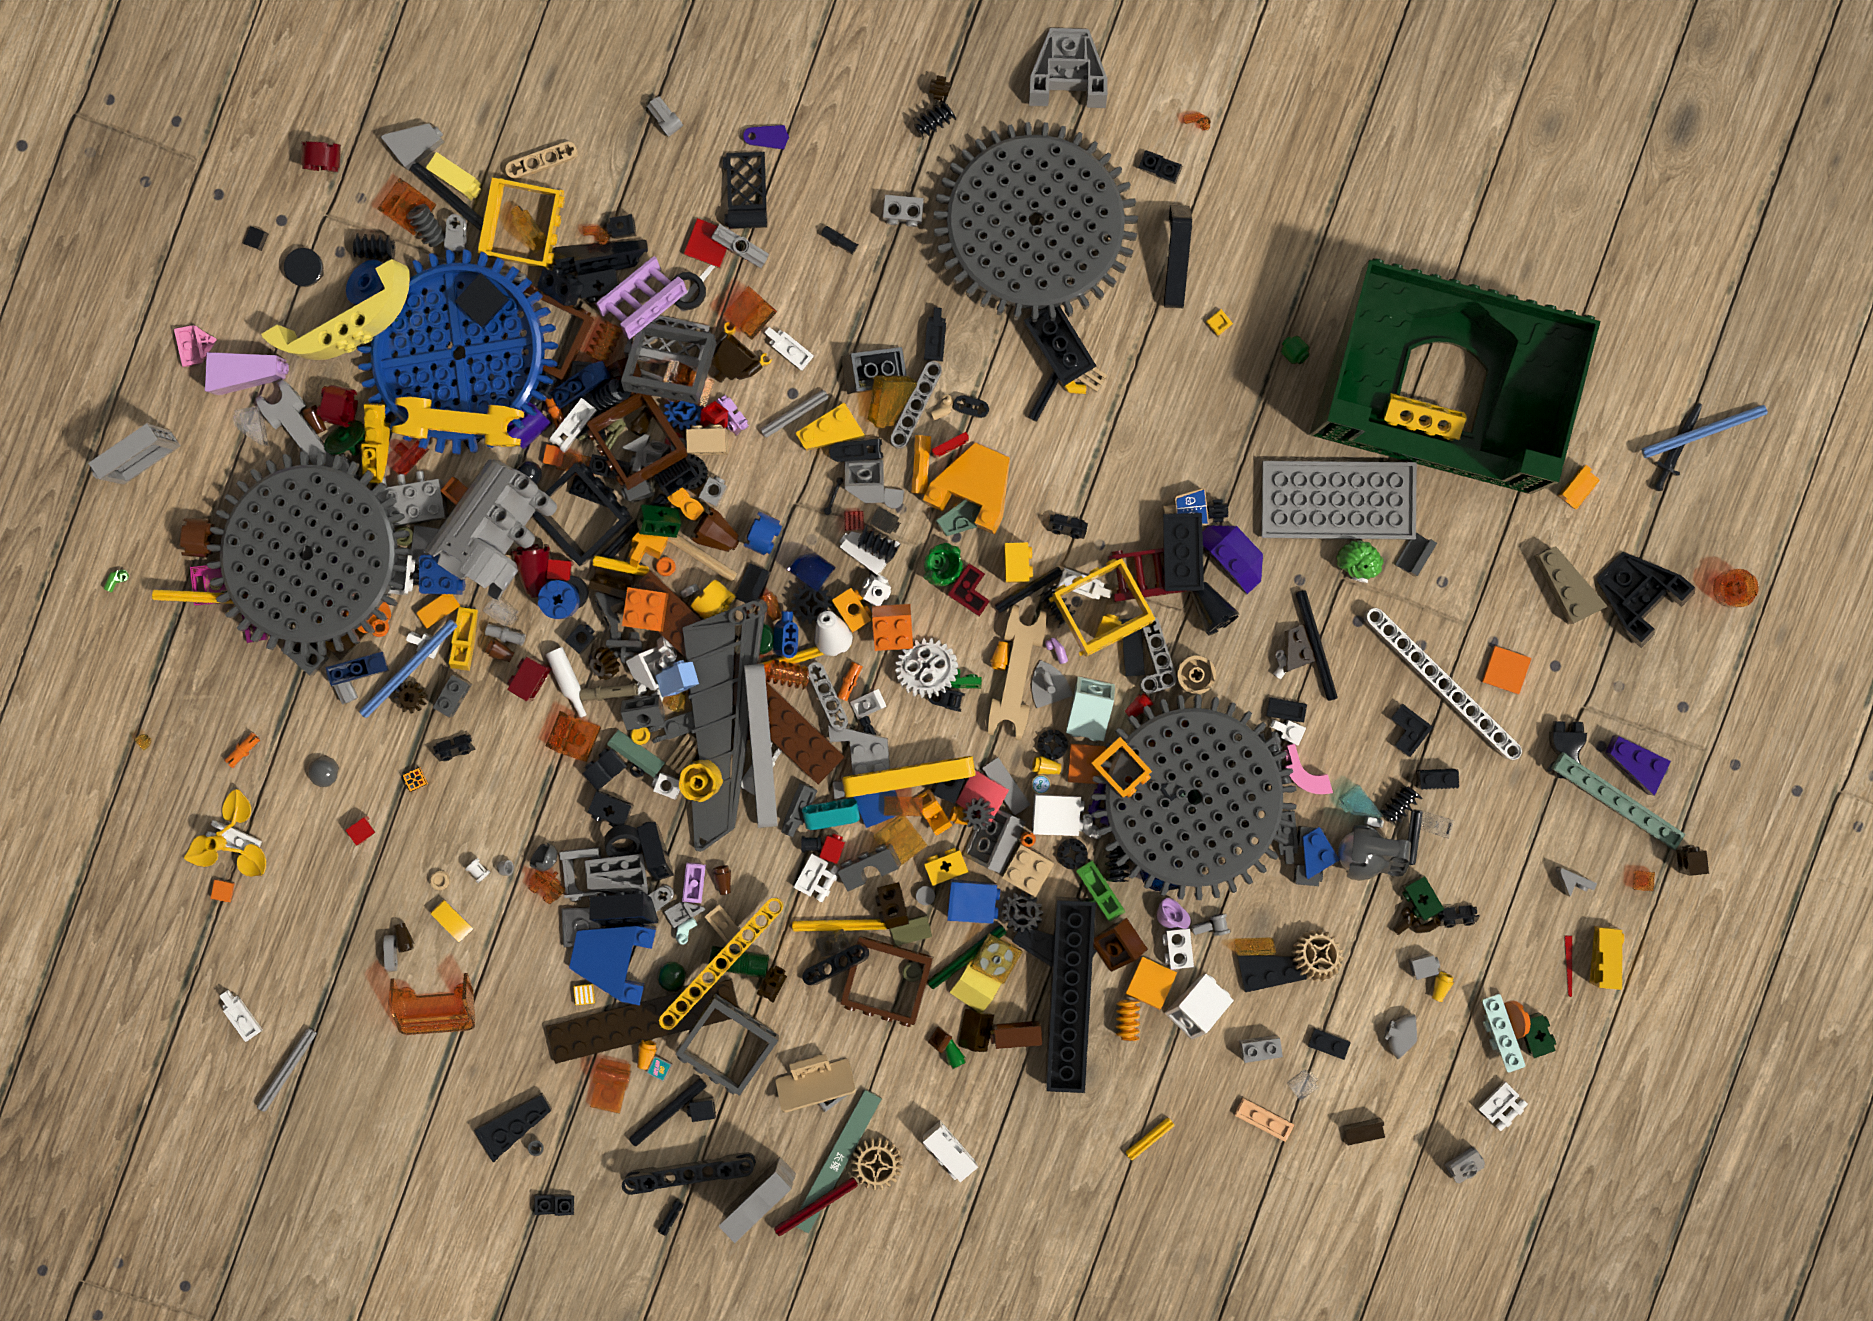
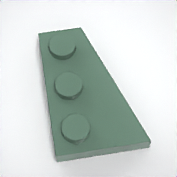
M964 500L935 521L945 536L976 528L975 520L982 507Z

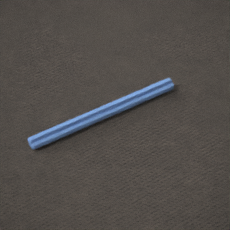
M1766 406L1755 407L1642 448V455L1644 458H1648L1767 415Z
M450 619L359 711L360 714L365 718L369 717L457 628V624Z

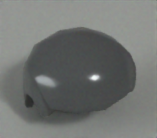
M328 756L319 757L310 765L308 776L314 785L329 787L337 779L339 766L334 759Z
M549 843L547 845L541 844L533 854L530 866L538 871H547L552 868L557 861L558 855L555 846Z

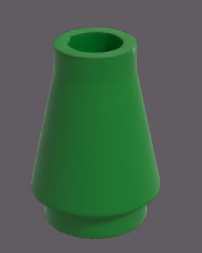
M951 1039L944 1051L948 1066H951L953 1070L965 1064L964 1058L966 1057Z

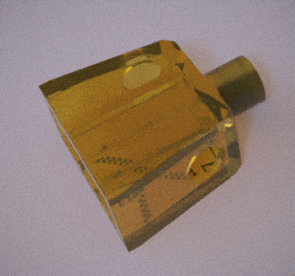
M521 206L514 207L511 210V214L514 217L511 219V222L534 253L538 252L546 246V235L527 209L523 211Z

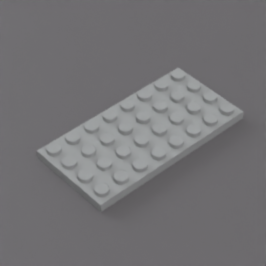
M1262 461L1261 538L1415 540L1417 462Z

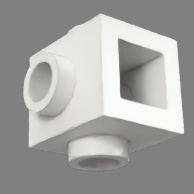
M871 574L870 578L865 579L860 594L863 599L876 606H881L882 602L888 599L891 587L888 579L884 576Z

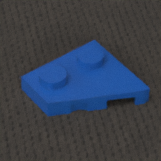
M1320 827L1302 836L1306 868L1305 876L1307 879L1340 860Z

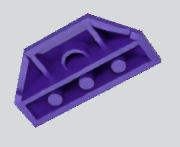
M1209 525L1202 531L1203 548L1246 594L1252 591L1262 579L1263 553L1237 526Z

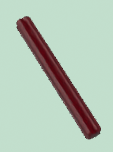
M851 1177L775 1226V1233L778 1236H782L858 1186L857 1181L854 1177Z

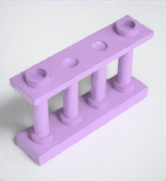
M655 256L646 261L639 269L596 303L603 317L611 312L622 322L620 326L624 335L629 340L687 293L684 281L679 276L670 281L660 272L661 268ZM653 276L665 286L658 293L645 284ZM638 288L651 298L644 305L631 296ZM623 300L636 309L629 317L616 307Z

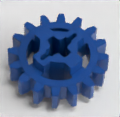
M702 397L699 404L679 401L678 405L674 407L678 400L668 399L670 404L664 405L668 409V411L664 412L665 416H670L667 419L668 422H673V428L679 425L680 431H683L684 427L691 429V426H697L696 423L701 421V409L706 407L705 404H701L704 401ZM685 406H687V408L689 409L687 410V414H684L682 412ZM697 413L696 417L691 420L692 416ZM675 416H680L681 418H683L684 422L676 420Z

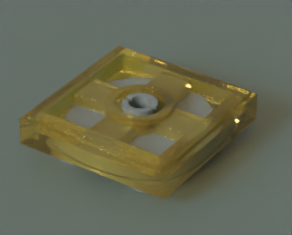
M989 934L970 967L1004 984L1023 951Z

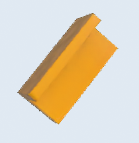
M1588 465L1581 466L1558 495L1573 509H1577L1600 481L1591 473L1592 469Z

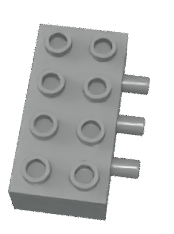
M417 471V483L406 484L404 474L397 475L398 486L387 487L378 496L381 502L390 497L396 498L397 502L389 507L387 511L390 516L402 513L405 518L393 523L394 527L447 519L449 515L446 497L440 491L444 487L443 480L425 481L423 471ZM383 477L382 483L387 486L386 478ZM368 507L365 508L366 514L369 512Z

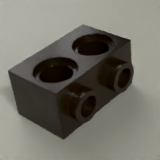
M1685 845L1682 846V849L1676 850L1679 873L1689 876L1709 874L1706 850H1702L1699 846Z
M900 883L877 887L878 895H875L877 906H881L882 909L879 912L881 923H885L887 929L909 924Z

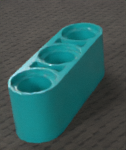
M853 798L808 805L802 809L805 827L808 830L852 824L860 820L857 800Z

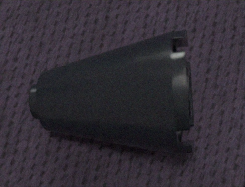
M1204 582V590L1190 592L1208 636L1219 632L1217 629L1226 628L1240 615L1207 582Z

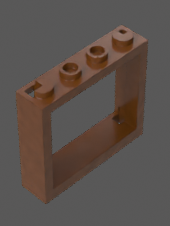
M530 285L523 293L525 295L526 293L532 295L539 289ZM542 294L543 297L540 300L584 320L561 370L543 366L544 371L562 381H566L572 368V361L576 360L594 319L590 316V312L582 308L578 311L573 308L574 305L564 306L547 294ZM507 333L503 335V340H505Z
M637 393L586 423L589 429L586 433L590 440L597 442L596 448L599 454L606 456L608 459L605 461L611 471L615 470L617 473L615 476L620 486L624 485L627 490L688 456L685 446L651 395ZM646 405L675 450L627 478L598 431Z
M860 936L857 944L925 964L911 1017L850 1000L849 995L858 966L856 965L850 968L841 1005H845L844 1008L850 1011L862 1010L863 1014L868 1016L880 1015L881 1019L892 1022L893 1019L900 1021L899 1024L906 1027L915 1025L934 956ZM859 950V952L855 954L854 957L860 956L862 950Z

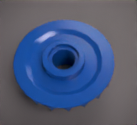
M368 260L360 264L352 272L346 285V296L351 303L358 305L384 290V285L375 269L383 263L378 260Z

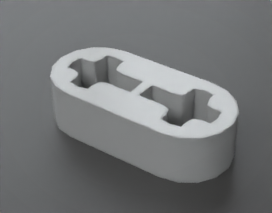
M395 935L384 936V965L386 972L397 971L398 967Z

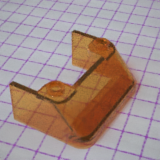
M464 973L463 983L454 987V993L417 996L416 992L409 987L398 989L395 978L390 979L388 1006L397 1029L401 1034L416 1035L474 1029V993L468 973Z

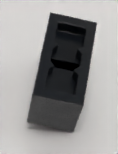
M560 266L544 267L536 288L564 306L576 305L584 284L579 282L576 276L565 273L564 269Z

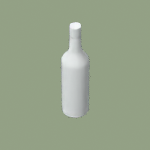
M563 647L545 654L562 694L572 701L579 718L586 716L587 714L580 700L579 693L581 687Z

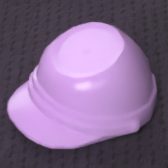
M1166 898L1159 904L1157 920L1161 925L1167 928L1180 927L1186 929L1189 927L1191 922L1190 916L1177 901Z

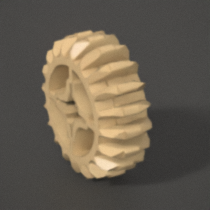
M1322 930L1305 932L1302 937L1300 936L1297 939L1298 943H1295L1293 946L1296 949L1292 951V954L1296 956L1293 962L1298 963L1295 969L1301 968L1300 975L1307 974L1308 980L1313 977L1314 982L1319 981V979L1321 982H1324L1326 979H1331L1333 975L1338 974V969L1342 967L1340 962L1343 961L1344 957L1339 954L1343 950L1338 949L1340 943L1334 942V936L1329 938V932L1324 934ZM1311 942H1318L1322 944V946L1318 947L1315 944L1313 945ZM1316 964L1320 967L1325 968L1326 970H1319L1314 968L1313 966Z
M871 1138L870 1145L866 1140L863 1141L865 1148L860 1145L857 1146L859 1152H854L853 1156L858 1159L851 1160V1163L855 1164L851 1170L858 1171L854 1174V1178L861 1177L859 1184L866 1181L865 1188H869L870 1184H873V1190H876V1185H880V1189L883 1190L884 1183L887 1187H891L889 1180L895 1183L897 1179L894 1175H901V1172L897 1169L903 1168V1165L898 1163L902 1161V1157H896L900 1153L899 1149L892 1151L895 1148V1144H891L888 1147L889 1140L886 1139L884 1144H881V1138H878L877 1143H874V1139ZM876 1150L872 1158L862 1159L867 1152ZM881 1150L888 1153L893 1162L884 1160L881 1156ZM878 1155V1160L882 1164L879 1165V1168H877V1172H875L876 1167H874L872 1163H875V1160L877 1159ZM861 1165L872 1170L873 1178L863 1171ZM892 1169L888 1175L878 1178L882 1170Z

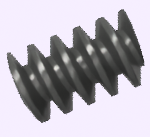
M420 204L407 213L406 218L411 219L410 224L412 226L415 225L414 230L419 232V238H423V244L434 247L445 239V232L442 231V227L438 224V221L434 218L433 213H431L430 208L426 204Z

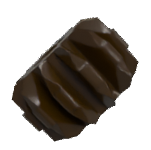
M608 647L597 648L588 656V664L591 666L590 670L600 680L611 679L620 671V663L617 661L618 657Z
M408 681L407 686L404 683L400 684L402 690H395L396 693L400 694V696L394 697V700H400L396 706H403L402 712H406L409 709L410 714L414 713L415 709L421 711L420 705L425 706L427 704L422 700V698L428 697L427 694L422 695L425 687L418 689L420 683L416 682L413 686L412 681ZM408 694H414L415 697L412 698L414 701H408L407 697H410Z

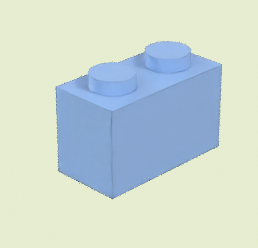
M684 660L673 663V666L663 668L661 673L655 675L662 697L677 695L699 684L693 662L684 663Z

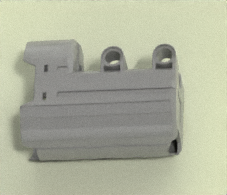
M489 459L424 550V553H428L433 557L440 553L438 565L461 580L469 577L483 588L489 586L487 595L499 600L518 572L517 564L507 557L505 553L513 542L523 548L530 547L535 541V536L525 527L526 523L535 511L544 516L553 515L557 509V504L545 492L539 490L538 486L527 475L496 459Z

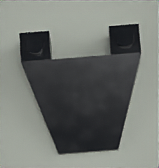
M1622 552L1596 579L1626 636L1640 648L1655 635V628L1647 623L1644 618L1666 595L1682 607L1695 594V587L1680 574L1625 552Z

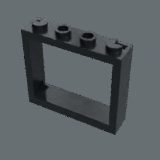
M581 461L574 463L545 493L551 497L577 473L615 514L619 521L585 553L552 516H544L537 511L533 513L537 521L579 567L585 565L633 519L627 511L628 508L624 505L621 506L617 501L616 495L608 491L604 487V482L599 477H595L591 473V468Z

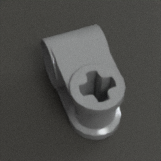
M457 214L450 215L446 221L445 251L463 252V249L467 247V222ZM460 222V225H457V227L453 226V223Z
M663 885L651 894H648L652 898L656 912L673 899L674 891L668 885ZM662 892L668 893L666 897L662 898L660 896Z

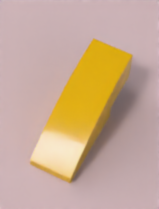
M462 607L458 609L456 618L457 628L454 630L451 642L450 668L470 671L478 619V610Z

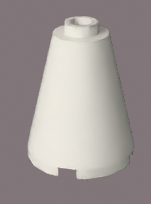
M824 611L818 616L814 640L819 651L828 656H837L841 652H846L853 640L852 631L848 625L831 611Z

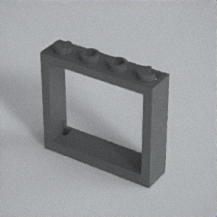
M650 322L635 335L621 380L624 391L699 404L717 345L714 334L707 331L698 332L689 328L681 329L675 328L672 325L664 326ZM645 335L705 345L693 387L633 376Z
M715 993L677 1047L675 1055H677L681 1062L691 1064L698 1073L708 1075L709 1079L715 1084L720 1083L725 1086L729 1093L740 1096L779 1041V1035ZM715 1008L768 1042L739 1085L686 1051Z

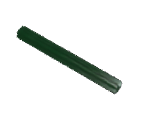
M999 925L930 978L927 981L931 989L938 987L978 956L989 939L997 941L1007 933L1006 929Z

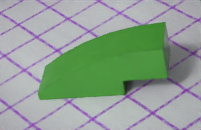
M1093 861L1077 870V873L1109 922L1126 912Z

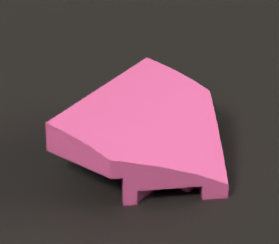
M194 325L174 329L182 367L202 364L207 357V352H210L217 339Z

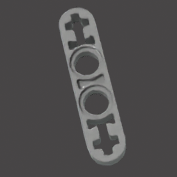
M818 662L811 663L807 669L808 678L829 724L834 731L843 732L847 728L848 720L822 664ZM813 668L820 669L819 676L821 680L816 683L814 682L817 681L816 674H811ZM821 684H826L829 687V691L821 693L818 687ZM834 701L837 704L836 709L828 710L826 708L827 702ZM836 713H838L840 721L844 720L842 727L834 725L836 723L834 716Z

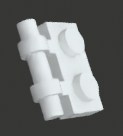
M812 853L794 888L810 897L815 890L819 892L816 899L823 902L825 897H828L831 891L829 889L833 882L839 877L837 872L839 867L834 865L831 871L826 870L829 862ZM824 875L827 879L823 886H820L817 883L821 876Z
M1504 1081L1478 1109L1492 1123L1499 1118L1501 1121L1496 1127L1502 1131L1506 1126L1509 1127L1512 1124L1511 1121L1518 1114L1521 1115L1524 1112L1523 1109L1528 1104L1523 1099L1517 1104L1515 1100L1519 1095ZM1511 1106L1513 1109L1504 1116L1502 1113Z

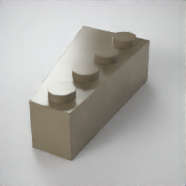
M1556 546L1534 555L1568 624H1574L1608 607Z

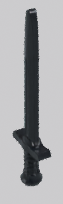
M1701 403L1694 407L1679 435L1693 430L1701 411ZM1685 444L1671 449L1664 464L1660 461L1654 463L1662 469L1659 478L1652 485L1655 491L1663 490L1669 473L1674 476L1680 475V472L1673 470Z

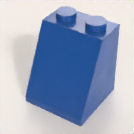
M951 879L947 921L993 924L994 919L998 918V908L995 907V902L1000 899V889L997 888V884Z

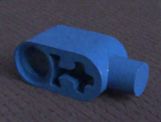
M781 611V620L774 627L773 650L776 655L786 658H793L798 650L799 629L797 624L793 622V611Z

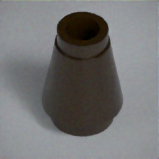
M644 407L630 423L629 430L640 437L647 434L653 418L648 408Z
M406 924L395 925V945L399 953L414 949L413 944L415 943Z

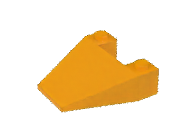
M974 443L930 483L923 501L926 505L944 512L952 494L982 507L975 520L976 526L995 535L1004 513L1010 457Z

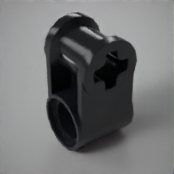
M945 689L946 692L944 693L939 690L942 696L937 702H934L927 694L929 702L934 705L958 712L962 710L960 706L965 693Z

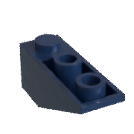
M603 361L592 363L550 393L553 395L552 398L558 408L561 409L598 388L612 377Z
M384 652L325 667L331 686L389 671Z

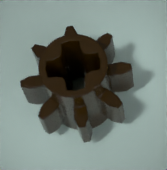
M937 75L936 80L931 79L929 94H934L933 99L942 101L943 96L948 97L950 82H946V77Z

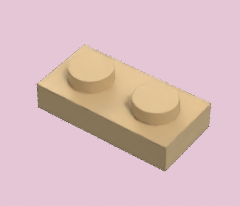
M720 904L705 916L726 944L741 930Z

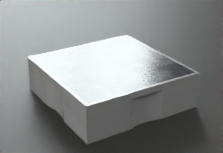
M779 1157L724 1210L719 1227L736 1243L792 1189L796 1173Z

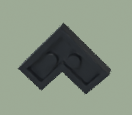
M1401 704L1390 718L1405 730L1394 746L1408 757H1411L1433 726L1404 704Z

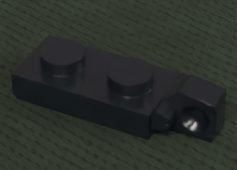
M934 307V316L928 318L924 360L943 362L946 318H941L942 308Z

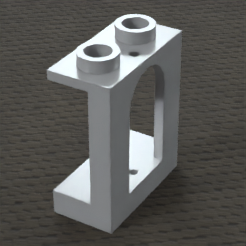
M600 847L559 852L564 872L566 891L564 898H570V901L581 900L582 896H589L590 899V897L597 896L598 893H605V891L593 889L586 892L580 891L576 887L573 859L591 857L592 860L601 859Z

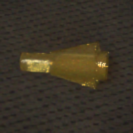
M686 690L670 697L666 703L669 705L668 709L677 713L680 710L684 711Z

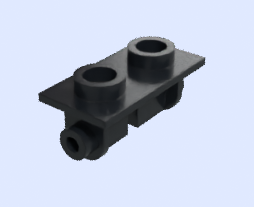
M1056 513L1055 515H1050L1047 531L1057 535H1068L1074 539L1085 538L1088 526L1085 520L1071 518V522L1067 523L1068 516Z
M463 734L454 737V745H451L450 739L436 743V746H433L434 756L440 762L449 761L452 757L469 754L471 751L476 750L471 743V735Z
M1473 905L1459 906V914H1456L1455 907L1444 908V910L1438 913V918H1442L1440 926L1452 928L1456 924H1464V926L1474 925L1480 915H1475L1477 914V907H1473Z

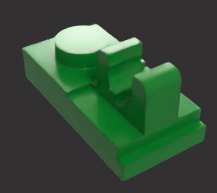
M957 669L956 681H950L952 687L945 686L946 689H981L982 677H978L976 674H968L966 677L960 678V669Z

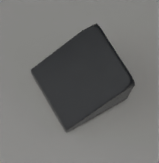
M250 226L243 244L262 251L269 234Z

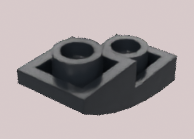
M1145 150L1138 168L1155 177L1176 184L1183 166L1182 164L1165 159L1161 155Z
M592 454L589 465L591 473L616 479L617 473L615 470L611 471L605 462L608 459L604 456ZM616 460L628 478L631 468L630 462Z
M575 475L569 493L607 507L583 479ZM604 486L608 491H614V489Z
M534 1194V1214L574 1215V1195Z

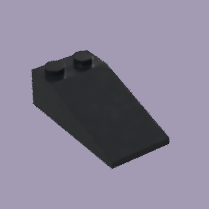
M1060 306L1054 307L1056 311L1055 321H1050L1047 308L1038 311L1039 316L1036 322H1032L1030 316L1023 320V325L1064 387L1097 366Z

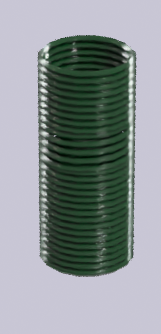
M712 946L709 963L724 947ZM730 948V951L734 954L740 952V950ZM744 951L743 955L726 972L765 978L769 954L749 951L747 953V951ZM718 958L717 965L720 968H725L727 961L724 958Z

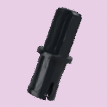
M825 226L821 232V235L836 244V247L839 246L852 255L859 245L845 237L844 233L840 234L829 226Z

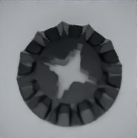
M1050 729L1040 735L1037 747L1043 757L1056 760L1066 753L1068 741L1061 731ZM1053 736H1055V743H1058L1061 747H1055L1053 753H1051L1050 746L1044 743L1051 742Z
M1067 839L1058 847V861L1067 869H1078L1084 865L1088 858L1087 848L1080 840ZM1069 846H1071V848L1074 851H1080V853L1075 855L1076 862H1074V860H1072L1071 857H1064L1070 853Z

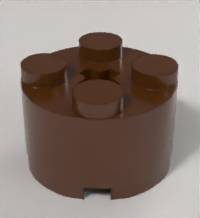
M184 518L183 521L187 523L182 525L180 546L185 548V552H181L182 556L207 558L209 554H213V551L207 549V545L213 544L210 543L211 535H214V533L210 531V528L215 527V524H211L209 519Z

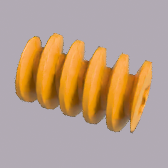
M1121 1000L1116 1002V1005L1121 1006V1009L1116 1010L1117 1013L1121 1014L1120 1017L1116 1018L1117 1021L1121 1022V1024L1116 1025V1028L1120 1029L1121 1032L1115 1033V1035L1121 1037V1040H1140L1135 1035L1140 1033V1030L1135 1028L1140 1025V1022L1135 1020L1140 1017V1014L1136 1013V1011L1140 1010V1006L1136 1005L1140 1002L1139 1000Z

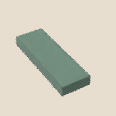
M619 730L607 743L608 746L653 778L665 764V762L641 745L634 743L631 738Z

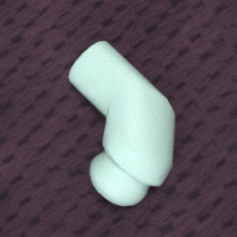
M694 917L678 925L676 940L679 944H686L688 942L689 930L697 926Z

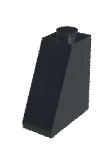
M656 822L643 823L642 826L637 827L647 869L656 881L674 876L659 826Z

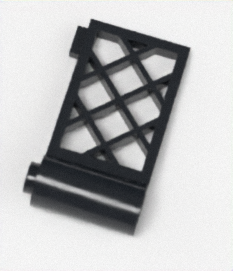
M765 152L726 153V157H723V170H727L728 214H724L725 225H728L729 229L768 228ZM761 157V164L756 169L748 163L752 158ZM731 158H739L744 163L736 170L731 166ZM746 165L753 171L747 179L739 173ZM755 174L762 179L761 184L757 188L749 182ZM736 175L744 180L738 188L731 183V180ZM746 184L754 190L748 197L740 192ZM738 193L744 201L741 205H732V199ZM758 193L762 197V204L754 205L750 199Z

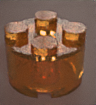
M1732 569L1722 572L1715 578L1713 585L1714 596L1718 603L1729 608L1748 606L1753 602L1759 591L1756 577L1744 569Z

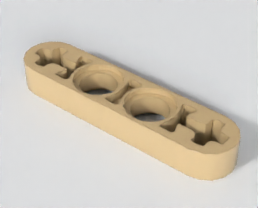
M564 142L510 161L506 165L505 170L511 179L517 180L575 159L578 155V149L572 142ZM568 146L574 149L571 151L572 155L570 156L567 153L561 154L563 159H560V155L557 152L558 149H560L561 153L565 152ZM550 152L556 154L555 161L551 163L546 161V155ZM530 159L538 161V166L535 169L528 167ZM522 162L524 163V167L527 170L526 172H524L523 169L517 170L516 175H514L513 172L510 173V171L512 170V166H516V168L523 167L520 164Z

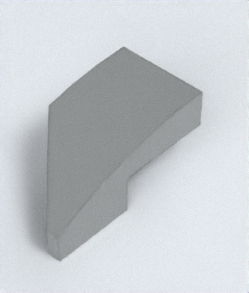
M679 902L664 911V914L672 927L675 928L701 913L705 908L686 902Z

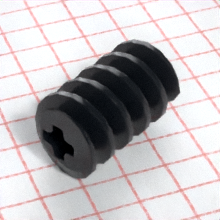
M944 101L939 102L940 107L934 105L933 111L927 109V116L921 113L920 119L917 117L913 118L914 126L923 140L924 133L930 137L931 129L935 133L937 132V125L942 129L944 128V121L949 125L950 117L956 121L952 109Z
M356 233L353 241L354 258L357 255L359 258L366 256L368 259L372 255L375 259H378L380 256L382 259L387 257L394 259L395 241L391 240L390 235H387L386 240H383L382 234H380L378 240H376L374 234L371 235L370 239H368L367 234H364L363 238L360 239L359 233Z
M614 378L594 390L590 397L592 404L599 411L606 412L628 399L631 392L624 391L621 380Z
M866 525L858 539V548L860 549L865 545V552L872 549V556L879 553L878 559L881 560L886 557L885 563L888 564L896 555L901 543L895 547V540L888 543L889 536L881 539V532L875 536V529L873 528L868 532V525Z
M1054 585L1038 596H1042L1039 601L1040 603L1047 602L1044 609L1051 608L1048 615H1055L1053 622L1060 621L1057 628H1060L1066 624V621L1055 601L1051 603L1049 601V598L1055 593V589L1058 588V585ZM1065 597V598H1062V600H1063L1064 603H1065V601L1067 600L1066 597ZM1066 604L1068 610L1071 607V604ZM1075 610L1069 611L1072 618L1076 612Z
M1402 785L1400 787L1402 792H1395L1397 798H1390L1393 804L1388 802L1385 804L1388 810L1380 809L1382 815L1395 827H1397L1395 821L1402 822L1400 815L1407 817L1406 809L1412 811L1410 804L1417 805L1415 798L1423 799L1409 786Z
M1119 846L1105 855V858L1110 859L1109 862L1105 863L1106 866L1110 867V869L1105 871V873L1111 874L1110 877L1105 878L1109 882L1128 881L1124 878H1127L1129 873L1124 871L1129 869V865L1117 866L1115 864L1117 859L1124 854Z

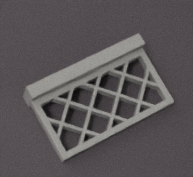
M660 315L652 321L655 324L659 321L665 322L666 325L672 323L673 327L678 325L684 326V328L691 327L693 331L700 329L709 332L710 326ZM653 336L648 340L646 337L644 338L645 342L642 344L638 360L697 372L705 345L700 347L699 344L692 343L685 348L681 341H678L682 350L673 353L669 346L677 342L676 340L666 344L663 338H660L664 346L654 349L650 342L658 337ZM633 337L630 340L628 339L627 345H625V357H629ZM697 346L700 350L699 357L690 356L687 350Z

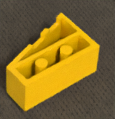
M845 402L796 432L806 451L865 437Z
M1594 926L1589 983L1598 988L1622 990V945L1624 943V933H1622L1621 929Z

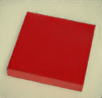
M697 218L684 255L721 268L727 248L711 239L717 225Z
M967 432L933 448L932 454L934 458H938L969 441Z

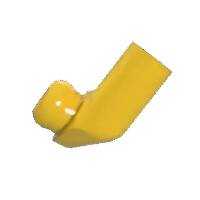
M1072 381L1064 386L1068 393L1086 394V385L1076 384L1075 381Z

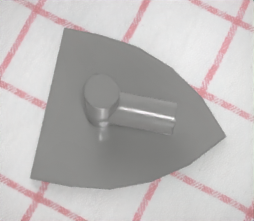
M1040 660L1032 678V694L1036 708L1073 696L1070 686L1062 673L1051 664Z

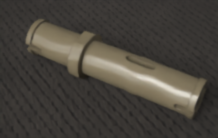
M634 683L602 687L600 685L596 686V688L581 689L579 694L582 701L596 699L603 701L605 698L638 696L639 691L638 685Z

